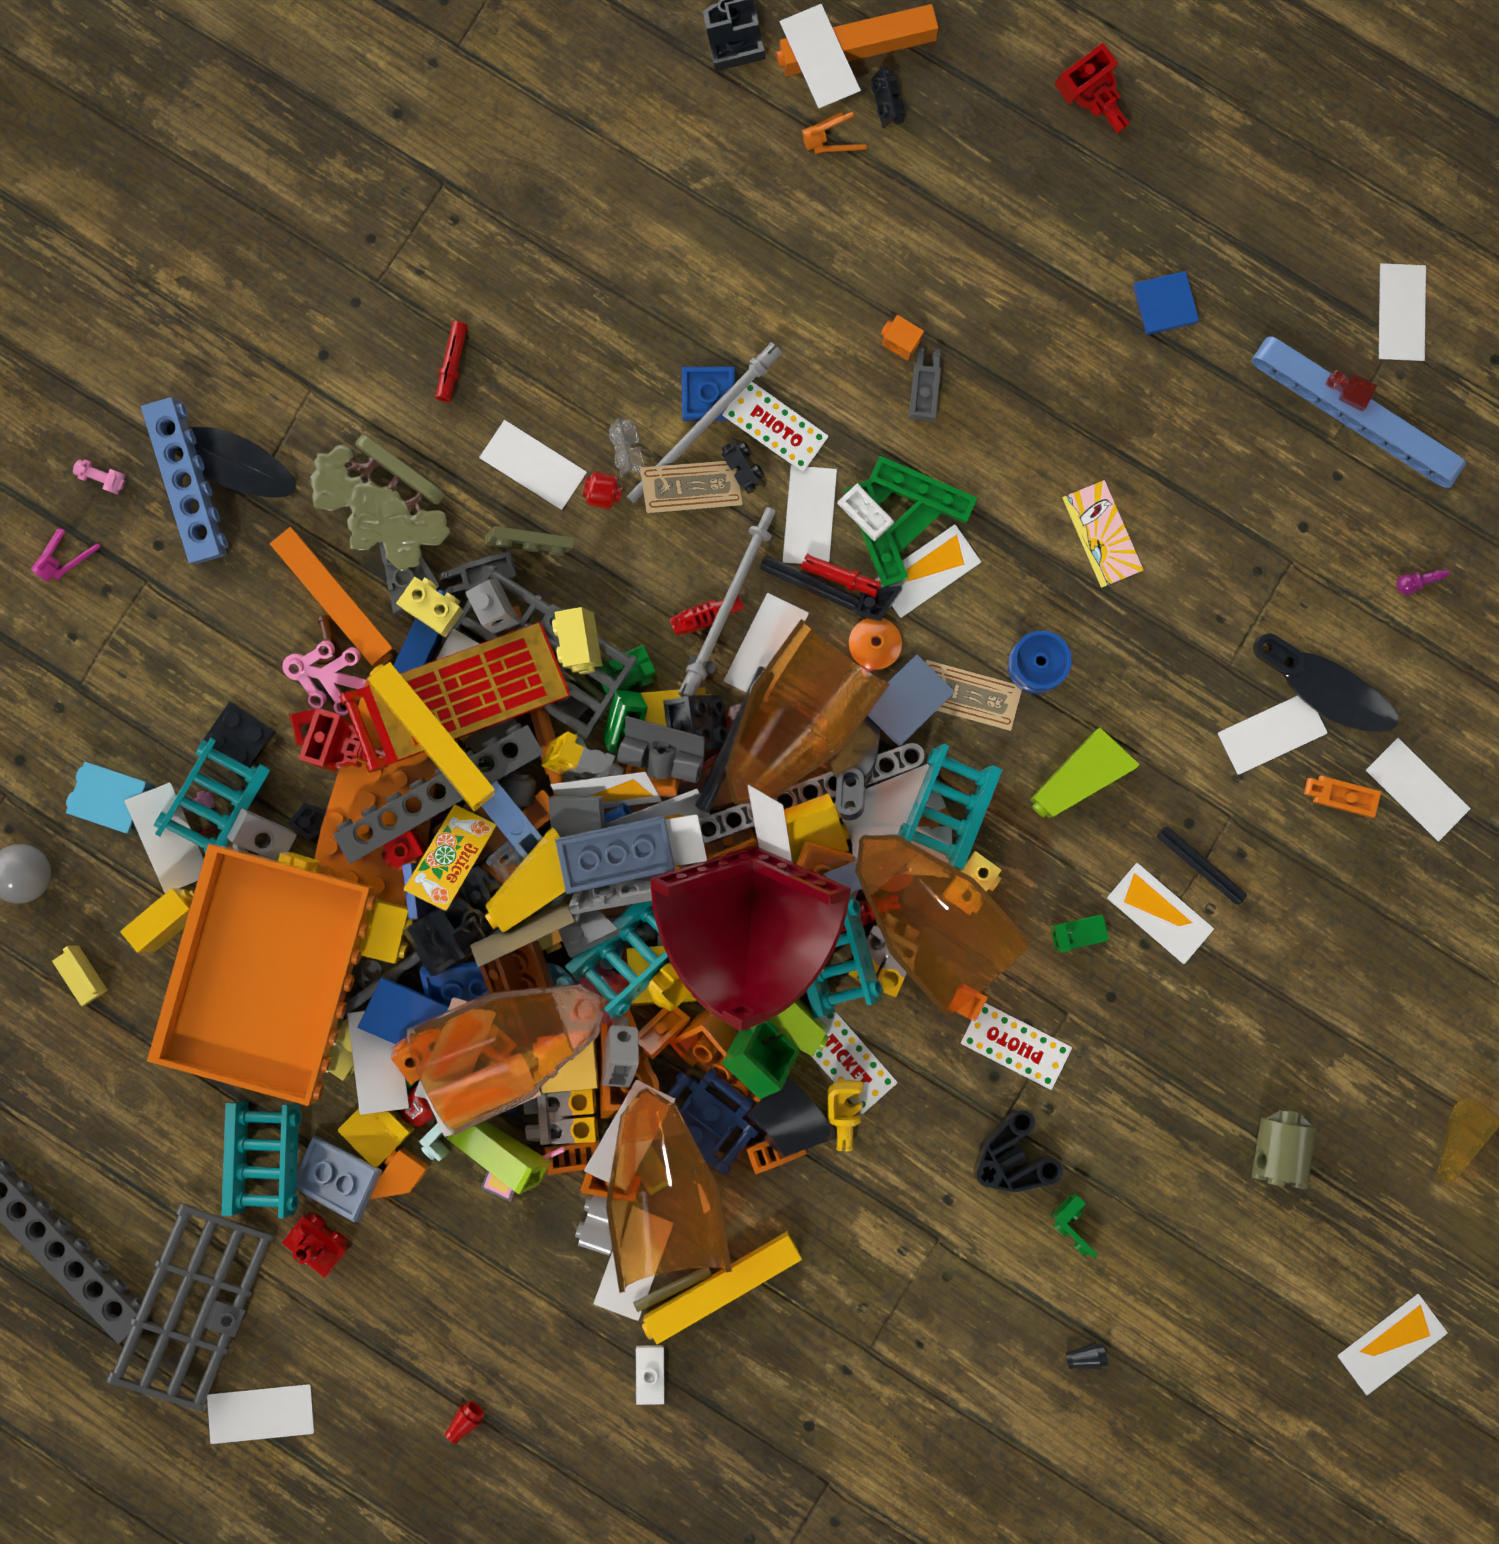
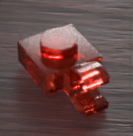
M1337 370L1334 371L1333 375H1329L1325 383L1328 387L1342 392L1338 400L1360 411H1364L1367 408L1377 387L1376 384L1354 373L1348 379L1344 373Z

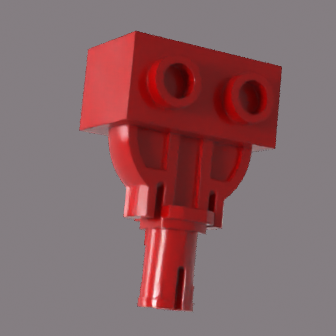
M1101 43L1063 72L1054 85L1069 105L1075 101L1080 107L1090 110L1095 117L1100 114L1104 115L1115 130V133L1118 134L1130 124V121L1127 120L1117 105V101L1121 96L1116 90V78L1113 70L1118 65V62L1106 45Z
M316 708L298 760L336 773L337 768H346L351 765L360 768L362 763L353 760V758L364 762L367 760L352 721L340 714ZM374 747L378 759L380 758L379 756L386 757L384 749Z
M309 1212L302 1216L282 1241V1244L293 1252L294 1260L299 1258L298 1263L308 1264L325 1278L332 1272L351 1246L347 1243L348 1239L342 1233L336 1230L333 1232L326 1226L327 1222L316 1213L312 1215Z

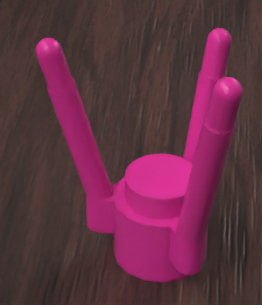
M59 528L31 570L47 582L53 577L59 580L65 572L98 550L100 544L94 545L59 569L60 562L51 556L65 534V530Z

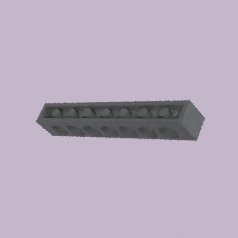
M518 723L506 730L508 736L498 741L495 736L482 744L484 748L482 751L476 754L472 750L465 753L490 784L544 754L528 725L522 727ZM508 742H513L518 747V754L513 758H507L502 753L504 744ZM490 756L494 760L495 764L491 771L485 772L479 768L478 761L481 757ZM440 769L434 771L436 777L427 782L424 777L409 785L412 790L404 795L400 791L385 799L387 804L377 809L376 805H373L361 812L363 818L353 823L350 818L336 826L338 832L333 834L348 862L352 863L463 800V797ZM435 783H440L446 788V795L441 799L434 798L430 793V788ZM410 797L420 799L422 802L420 811L411 812L407 809L406 802ZM393 811L397 815V823L393 826L385 825L382 821L384 812ZM361 825H369L372 828L373 836L371 839L364 840L359 837L358 828Z
M0 1158V1185L4 1183L8 1188L7 1195L2 1194L0 1190V1222L117 1344L126 1340L132 1328L131 1320L137 1316L143 1300L139 1297H134L128 1290L127 1283L119 1277L116 1278L109 1271L110 1267L107 1262L102 1258H97L90 1251V1245L71 1231L72 1227L66 1220L58 1218L52 1212L51 1204L45 1199H40L33 1192V1186L14 1172L15 1168L9 1161ZM20 1202L24 1203L27 1208L25 1215L19 1210ZM39 1222L45 1225L46 1232L44 1235L38 1230ZM58 1242H61L64 1245V1254L58 1252ZM77 1261L84 1266L83 1274L76 1270ZM96 1281L100 1282L103 1286L102 1294L95 1290ZM114 1301L122 1305V1313L115 1311Z

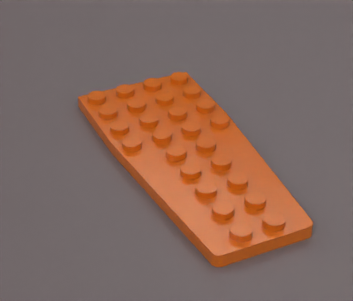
M370 676L367 677L366 682H365V686L370 685V683H369V681H368V678H369ZM361 698L358 708L374 747L383 749L365 700ZM426 752L396 762L387 768L384 767L372 773H369L367 770V761L364 762L353 758V760L362 763V766L359 768L351 765L346 768H339L320 830L314 858L319 861L317 868L320 870V873L375 887L374 894L377 895V900L407 907L406 892L403 890L405 887L403 867L395 869L393 865L389 867L382 857V852L385 851L383 846L349 863L333 834L338 832L336 826L350 818L353 823L363 818L361 812L373 805H376L377 809L386 805L385 799L400 791L404 795L412 789L409 785L424 777L427 782L436 777L434 771L439 768ZM437 783L433 784L430 788V793L434 798H436ZM410 797L406 802V807L411 812H418L422 808V802L417 797ZM393 811L383 813L382 821L385 825L393 826L397 823L398 818ZM433 817L412 828H416L427 849L430 844ZM361 825L358 828V835L360 838L368 840L372 838L373 830L369 825ZM402 846L397 847V852L400 856L405 854V849ZM423 856L410 863H419Z

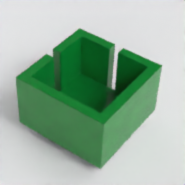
M770 1020L753 1026L746 1031L738 1030L722 1061V1064L759 1099L782 1090L790 1073L788 1069L792 1068L800 1052V1049L785 1034L761 1043V1041L778 1034L780 1031Z

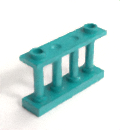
M210 737L208 742L202 740L195 752L199 756L167 813L161 811L153 825L157 827L155 835L160 837L164 829H167L204 848L203 852L205 853L208 844L227 846L230 841L227 836L241 809L247 810L270 771L268 767L260 763L257 768L253 766L249 768L215 750L212 747L216 739ZM206 757L245 777L244 780L248 784L244 791L238 790L236 792L198 772ZM192 781L230 800L231 804L234 805L230 815H221L185 796ZM178 805L217 824V828L221 829L216 839L212 837L208 839L172 820L171 817Z
M942 744L937 746L936 749L933 748L928 756L927 763L930 765L908 820L901 825L897 837L900 838L898 842L900 847H908L911 841H914L946 855V859L949 860L947 867L956 871L963 870L1002 769L989 766L984 768V770L978 771L945 756L949 746ZM941 766L976 781L975 784L978 786L975 794L969 796L935 781ZM931 791L965 805L968 810L965 819L960 821L926 806ZM921 816L956 830L958 837L955 844L950 846L916 831Z
M850 894L844 922L847 933L840 935L836 945L838 947L850 943L854 959L824 967V971L820 973L807 990L814 1018L834 1013V1006L838 1003L865 997L867 1005L883 1000L882 985L877 980L860 918V905L855 899L854 894ZM855 970L858 971L861 982L860 987L836 993L830 992L827 982L828 977Z
M652 901L632 904L612 923L621 934L578 954L565 966L577 981L581 978H587L609 1002L604 1010L612 1019L625 1014L629 1010L630 1004L647 989L649 982L659 973L660 969L666 964L671 963L666 951L658 957L635 933L636 928L642 922H648L658 932ZM627 940L650 964L641 975L637 976L615 952V947L622 941ZM602 959H607L630 983L619 995L594 970L595 966Z
M249 1101L226 1103L221 1215L233 1216L243 1213L246 1206L278 1207V1218L295 1215L299 1204V1198L296 1194L298 1128L302 1118L299 1103L282 1105V1112L250 1111L248 1108ZM248 1123H281V1140L249 1139L247 1136ZM247 1151H280V1168L248 1167L246 1164ZM246 1179H279V1196L247 1195L245 1192Z

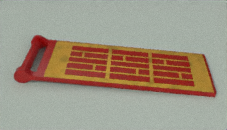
M540 622L400 673L454 740L570 696L562 672ZM371 685L345 692L339 696L342 705H346L368 762L366 767L369 773L376 772L388 765L425 752ZM361 698L365 700L386 757L379 759L377 757L356 703Z

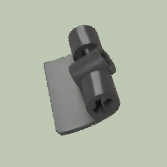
M625 717L626 732L618 751V762L638 768L645 767L647 768V774L655 779H666L672 775L674 778L698 783L704 763V737L636 718Z

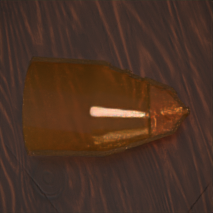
M800 619L751 686L725 767L732 801L737 805L751 803L748 785L774 799L808 773L817 769L832 756L838 754L890 684L849 659L809 628L804 620Z
M863 835L859 839L855 873L875 916L888 951L946 1018L953 1015L977 996L1031 945L1032 942L971 876L898 835Z
M577 984L490 992L408 1028L407 1041L415 1069L435 1112L452 1134L456 1135L533 1098L539 1092V1088L550 1078L553 1079L569 1060H573L598 1037L601 1029L600 1023L605 1012L604 1008L608 1005V1001L606 998Z
M644 1087L638 1091L620 1114L606 1199V1212L619 1293L625 1292V1288L638 1280L671 1271L712 1267L721 1268L726 1273L732 1272L718 1185L677 1106L652 1089Z

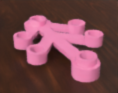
M322 641L317 645L316 649L305 656L291 654L283 661L284 673L292 680H299L308 693V703L313 708L322 707L326 703L327 697L324 692L317 689L310 677L320 680L335 702V712L340 715H346L348 711L340 707L339 703H341L339 696L343 693L337 684L355 689L365 686L366 679L337 672L347 665H355L360 660L361 654L356 648H348L343 652L342 656L322 668L311 664L320 658L327 659L334 653L335 648L330 641ZM322 646H326L329 649L328 654L322 651ZM348 653H352L355 656V660H350ZM292 664L299 667V672L293 669ZM314 696H318L321 699V703H317L314 700Z

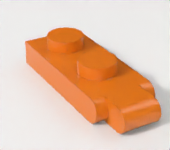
M1319 776L1318 780L1307 778L1304 795L1314 797L1313 803L1368 818H1375L1381 791Z

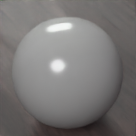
M14 844L1 849L0 898L6 902L22 904L40 897L48 888L51 880V866L47 857L39 849L26 844Z

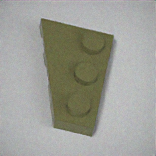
M494 526L484 537V546L522 549L529 552L549 551V554L562 556L573 549L574 542L573 537Z

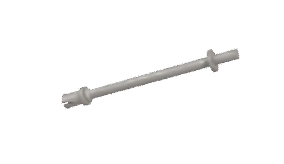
M770 342L756 358H752L749 361V370L656 466L672 465L756 377H764L767 374V369L782 355L781 350L778 347L774 348L775 344ZM642 481L626 496L633 504L644 494Z
M766 507L758 526H751L748 530L753 536L696 662L688 665L686 668L687 675L678 691V695L681 697L695 695L701 681L705 680L707 676L706 663L762 541H769L772 537L767 532L775 514V510Z

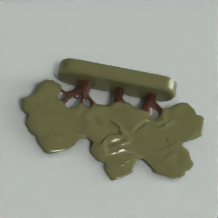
M364 434L360 435L355 445L369 457V461L366 463L354 462L351 449L344 444L335 446L330 453H317V457L314 460L316 470L310 476L311 487L314 490L312 494L313 506L329 511L347 506L352 509V514L347 519L348 529L352 532L350 549L369 550L377 542H383L386 559L398 570L402 571L420 564L421 550L419 546L421 544L440 545L450 533V529L446 527L447 519L445 513L440 510L426 511L422 509L420 502L422 497H424L433 504L438 505L444 499L445 494ZM347 462H350V463L353 464L351 467H348V468L345 467V464H346ZM378 465L394 475L386 487H378L372 482L371 471ZM358 468L357 470L361 472L364 469V472L358 477L351 478L348 476V472ZM365 475L368 476V482L366 483L362 479ZM400 480L417 492L414 497L406 501L401 499L395 489ZM413 507L417 509L415 515L410 514Z

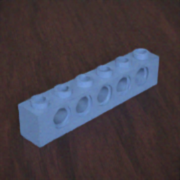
M170 397L141 406L188 562L199 564L228 555L226 551L228 542L224 533L220 532L218 525L220 516L210 499L212 489L208 481H205L202 473L204 463L200 455H197L194 447L196 437L193 430L189 429L186 421L188 411L185 404L178 399ZM174 422L175 431L172 435H169L167 433V426L169 423ZM182 448L183 458L177 462L175 452L177 449ZM186 474L191 476V484L188 487L183 485V478ZM197 500L200 507L198 512L194 514L191 511V503ZM204 525L208 533L206 538L202 540L199 537V529Z

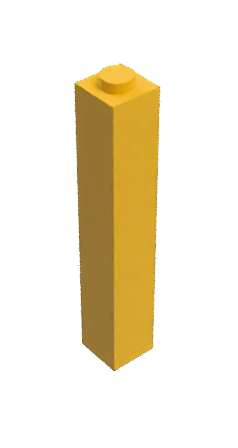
M389 662L385 666L380 664L375 667L368 678L371 687L472 810H477L495 796L496 792L493 786L394 666Z
M786 1231L646 1313L643 1319L645 1323L642 1324V1328L649 1340L653 1338L656 1344H659L802 1260L801 1254L790 1234Z

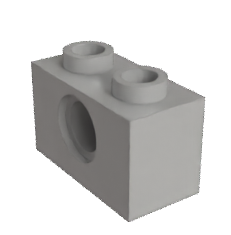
M242 808L227 838L234 843L232 847L236 850L247 853L250 850L257 853L258 856L278 861L280 853L289 851L297 835L291 829ZM258 834H267V838L262 844H255V838Z

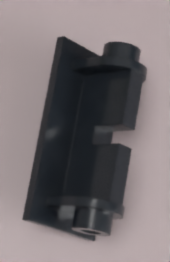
M883 66L871 79V88L875 94L877 114L881 120L882 128H885L891 121H894L895 124L903 123L906 112L902 98L893 99V96L901 94L897 75L892 70L886 71L885 66Z
M732 438L731 440L734 445L731 446L730 443L724 445L721 448L723 451L721 455L730 470L740 466L741 470L735 473L734 477L742 491L750 494L756 490V484L765 487L766 484L762 479L765 477V474L757 463L754 464L751 460L750 455L752 452L747 443Z

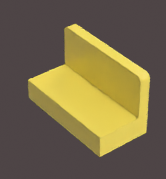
M79 946L65 947L63 949L64 953L52 961L81 1006H86L108 991Z

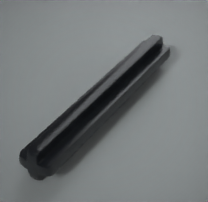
M765 556L761 562V570L854 611L859 603L860 598L769 556Z
M1166 826L1159 831L1157 838L1233 903L1238 905L1247 897L1245 891L1172 829Z

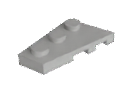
M662 873L574 892L569 904L570 913L577 914L652 901L651 878L662 875Z

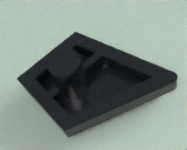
M880 587V590H877L876 598L861 592L854 614L881 622L903 590L902 587Z
M304 802L287 824L307 840H310L320 833L327 810Z

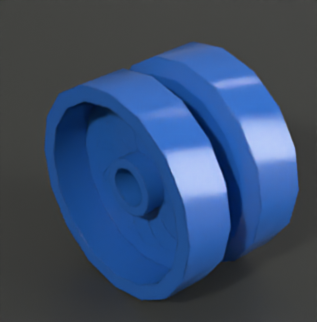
M1034 631L1025 635L1011 649L1007 659L1008 673L1012 682L1020 690L1030 694H1043L1053 690L1068 676L1072 666L1071 652L1067 643L1059 635L1050 631ZM1036 658H1038V662L1042 661L1044 665L1039 666L1036 663Z

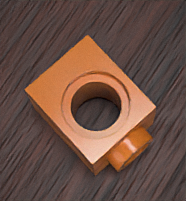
M897 315L893 322L888 320L882 329L881 335H883L881 345L909 361L923 338L924 330Z

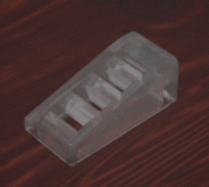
M508 840L489 856L486 863L505 882L523 862L524 858ZM507 854L510 858L501 864L499 860ZM515 862L517 866L508 873L506 868Z

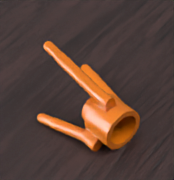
M840 112L814 126L803 129L802 135L807 151L814 149L816 155L822 152L866 150L867 145L823 146V143L827 142L825 130L853 118L855 113L850 112L844 115L843 112Z

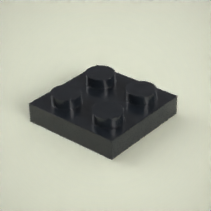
M229 701L203 740L208 742L210 737L216 739L212 748L251 768L276 731Z

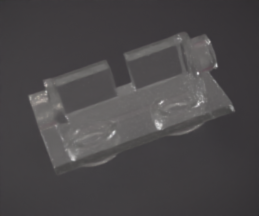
M618 417L610 426L609 438L615 447L616 467L620 469L621 477H624L631 469L633 473H639L640 467L644 466L640 447L631 448L630 444H637L639 442L635 423H632L631 419L622 421L621 417Z

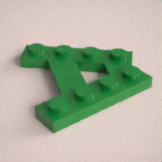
M879 456L870 479L859 483L860 487L879 506L892 493L916 502L875 542L858 525L878 578L882 582V587H889L908 579V574L899 553L940 514L966 524L977 497ZM855 485L844 489V493L849 492Z

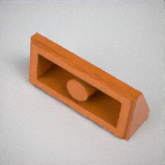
M752 828L704 845L707 860L749 847H759Z

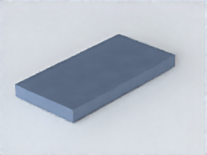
M664 815L555 839L566 894L675 871Z

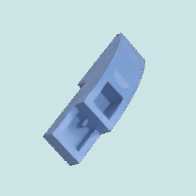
M495 781L491 785L495 789L496 795L484 803L482 808L525 859L543 837L500 784Z

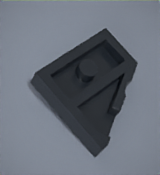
M477 863L472 866L458 892L462 900L469 903L473 909H478L486 915L489 912L485 905L503 884Z

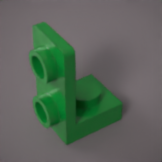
M1103 915L1049 926L1055 952L1059 953L1071 951L1078 947L1106 942L1109 939Z
M1073 1192L1050 1215L1056 1221L1053 1226L1064 1237L1069 1234L1076 1241L1073 1246L1084 1257L1090 1254L1095 1259L1098 1254L1067 1224L1070 1220L1074 1222L1084 1212L1083 1207L1086 1204Z

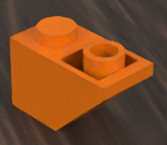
M405 1147L398 1152L393 1150L384 1162L387 1168L380 1175L370 1199L410 1193L415 1189L430 1168V1165Z

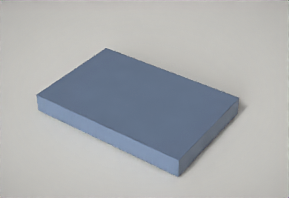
M916 655L861 709L900 747L955 691Z
M313 1135L297 1171L296 1190L353 1222H360L382 1170L324 1138Z

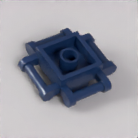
M713 1067L708 1070L699 1083L683 1071H680L676 1077L678 1080L666 1095L674 1098L676 1101L686 1086L692 1092L671 1120L665 1117L661 1124L664 1130L652 1145L657 1151L661 1149L690 1172L689 1175L695 1180L708 1163L726 1176L731 1170L730 1165L751 1137L755 1138L759 1133L756 1127L743 1118L755 1100L749 1095L746 1097L717 1075L718 1071ZM709 1083L740 1106L737 1111L706 1087ZM736 1125H738L743 1131L722 1159H719L715 1156V1153ZM671 1134L701 1156L700 1160L695 1163L668 1142V1137Z

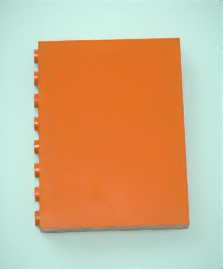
M208 844L147 1062L307 1106L315 1103L316 1100H320L324 1090V1084L321 1083L323 1074L328 1072L332 1057L329 1056L331 1045L335 1046L339 1037V1030L336 1029L338 1020L343 1018L347 1008V1003L344 1002L347 991L350 992L354 983V975H351L353 966L359 963L362 949L359 948L362 937L365 938L369 929V922L366 921L369 910L372 911L376 904L377 895L374 894L375 887L218 844Z

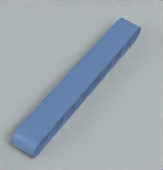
M1266 337L1251 361L1259 370L1434 483L1445 488H1451L1465 467L1466 462L1459 455L1274 337Z

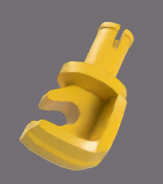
M671 963L663 966L659 973L651 979L647 987L653 1002L670 1012L681 1004L688 993V989L677 975Z
M858 1080L836 1081L828 1088V1118L830 1124L837 1126L836 1150L843 1151V1148H845V1152L854 1150L853 1127L861 1123V1116L856 1113L862 1109L863 1102L860 1101L852 1105L847 1102V1098L863 1093L864 1082Z

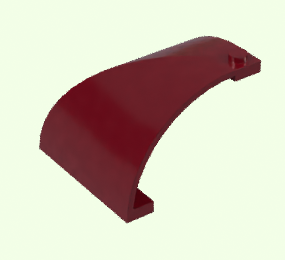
M749 847L651 878V896L655 921L664 949L677 975L692 996L705 1009L739 1031L749 1030L751 1027L779 1015L794 1004L815 982L830 959L841 935L847 915L851 889L760 847Z

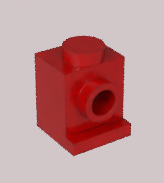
M316 709L288 715L296 746L302 745L303 747L306 735L301 732V728L304 725L310 727Z
M416 828L382 845L385 849L382 852L384 861L389 867L393 865L395 869L401 868L403 864H408L423 856L427 851ZM398 846L404 847L405 854L403 856H400L397 852Z

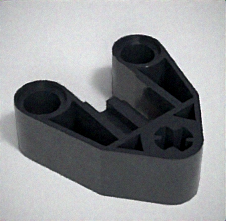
M1023 1108L1012 1109L983 1140L973 1168L974 1177L981 1185L1010 1192H1019L1051 1185L1061 1180L1063 1176L1062 1166L1050 1156H1042L1029 1164L1026 1163L1007 1175L1004 1174L1006 1171L1027 1160L1020 1146H1016L997 1158L994 1156L1033 1131L1035 1119L1027 1110ZM1025 1114L1027 1117L1026 1126L1016 1128L1014 1124L1015 1118L1018 1115ZM1047 1163H1053L1055 1167L1054 1173L1048 1177L1043 1176V1166ZM985 1167H988L990 1170L993 1167V1170L990 1172L992 1177L989 1179L985 1176L981 1178Z

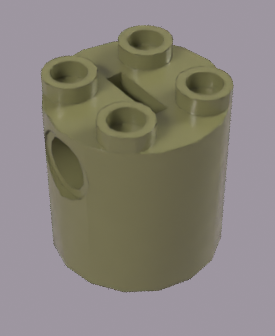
M1279 1109L1278 1112L1269 1117H1261L1251 1177L1268 1180L1269 1184L1285 1186V1183H1291L1292 1187L1308 1189L1317 1128L1312 1126L1303 1117L1302 1113Z

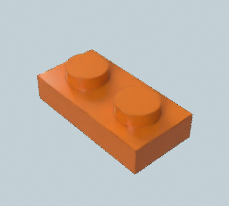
M678 1007L671 1012L663 1008L638 1032V1048L653 1060L691 1022L690 1017Z

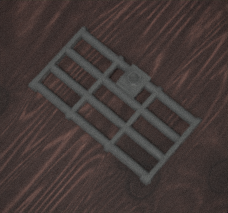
M490 565L479 584L489 579L498 578L503 588L530 604L522 618L517 616L520 624L515 626L516 629L514 631L530 626L529 621L536 610H539L545 614L540 623L544 628L553 652L557 654V647H560L559 637L554 634L552 620L555 619V612L562 611L563 609L553 603L549 605L543 601L542 596L532 594L498 572L496 566ZM468 600L462 609L464 612L452 629L459 632L463 625L486 641L500 637L494 635L480 623L469 617L473 607ZM451 631L448 633V635L446 636V638L444 637V639L442 640V642H441V646H442V647L444 646V644H445V642H446V640H447L449 634L451 633ZM599 636L600 650L625 666L617 679H614L597 667H594L595 672L587 673L610 688L603 702L601 703L564 678L570 695L596 712L589 724H584L554 703L541 707L577 731L578 736L586 741L591 737L596 725L612 702L615 691L620 689L638 660L637 657L633 655L631 657ZM561 663L559 668L563 675L567 668L563 667V663Z
M180 1203L176 1212L178 1217L160 1260H156L155 1266L157 1268L137 1316L131 1320L132 1328L115 1369L110 1371L106 1382L198 1411H204L206 1408L205 1400L223 1356L228 1354L230 1339L235 1337L246 1311V1308H244L245 1302L253 1293L251 1290L270 1241H274L275 1235L194 1208V1206L187 1203ZM190 1215H194L207 1221L188 1267L184 1268L172 1264L171 1261ZM220 1224L232 1228L233 1231L214 1277L199 1273L198 1270L216 1226ZM244 1233L260 1239L242 1283L238 1286L224 1280ZM170 1271L184 1277L164 1325L161 1326L149 1322L147 1319L166 1273ZM195 1279L210 1284V1287L189 1335L174 1330ZM221 1288L237 1293L233 1304L217 1299ZM205 1328L221 1333L217 1343L201 1338ZM143 1329L159 1333V1337L139 1383L123 1377ZM170 1338L187 1342L167 1391L152 1387V1381ZM199 1346L212 1350L213 1354L193 1400L178 1395V1392L196 1348Z

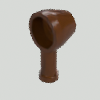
M324 615L317 618L323 641H330L334 645L335 651L329 658H320L315 661L318 665H327L342 656L341 649L333 637L330 623L331 617ZM322 646V651L328 654L329 649L326 646Z

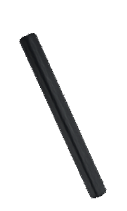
M759 666L706 779L695 803V807L700 811L708 813L711 810L772 676V672L766 667Z

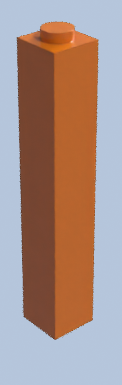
M932 4L832 27L848 62L934 42L938 33V25ZM781 39L780 50L776 51L779 68H784L785 76L802 73L788 39Z
M289 527L270 543L273 549L373 667H377L380 664L385 666L394 660L393 656L397 653L395 648L294 529Z

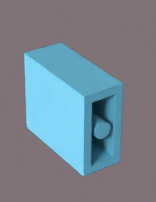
M84 762L83 766L77 771V783L74 792H71L67 798L66 806L68 808L66 813L126 834L136 835L137 829L125 804V800L152 790L155 784Z

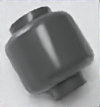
M514 770L502 777L501 787L517 807L523 811L524 807L534 803L536 780L530 777L531 773L527 771Z

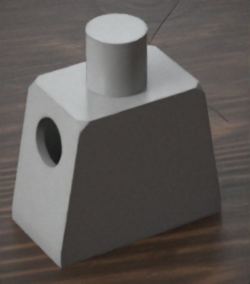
M498 578L489 579L466 592L481 625L494 635L499 636L520 624Z
M617 1016L613 1019V1026L609 1027L604 1042L602 1086L630 1087L639 1062L638 1029L636 1027H629L628 1017Z

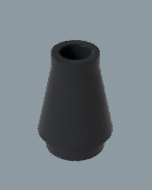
M1095 1341L1073 1351L1066 1352L1069 1369L1102 1370V1367L1108 1366L1104 1343L1097 1344Z

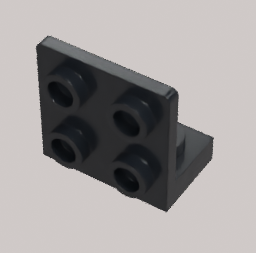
M692 695L663 701L667 727L704 737L705 750L721 749L728 734L722 695Z

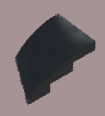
M720 0L718 3L712 4L703 10L715 71L766 59L754 0Z
M457 897L452 900L446 911L438 907L402 931L432 977L438 975L455 961L462 960L472 952L470 945L501 930L499 927L493 929L483 912L473 909L469 903Z
M789 1076L782 1090L762 1098L747 1114L767 1134L763 1139L783 1158L821 1143L832 1141L837 1137V1132L827 1118Z

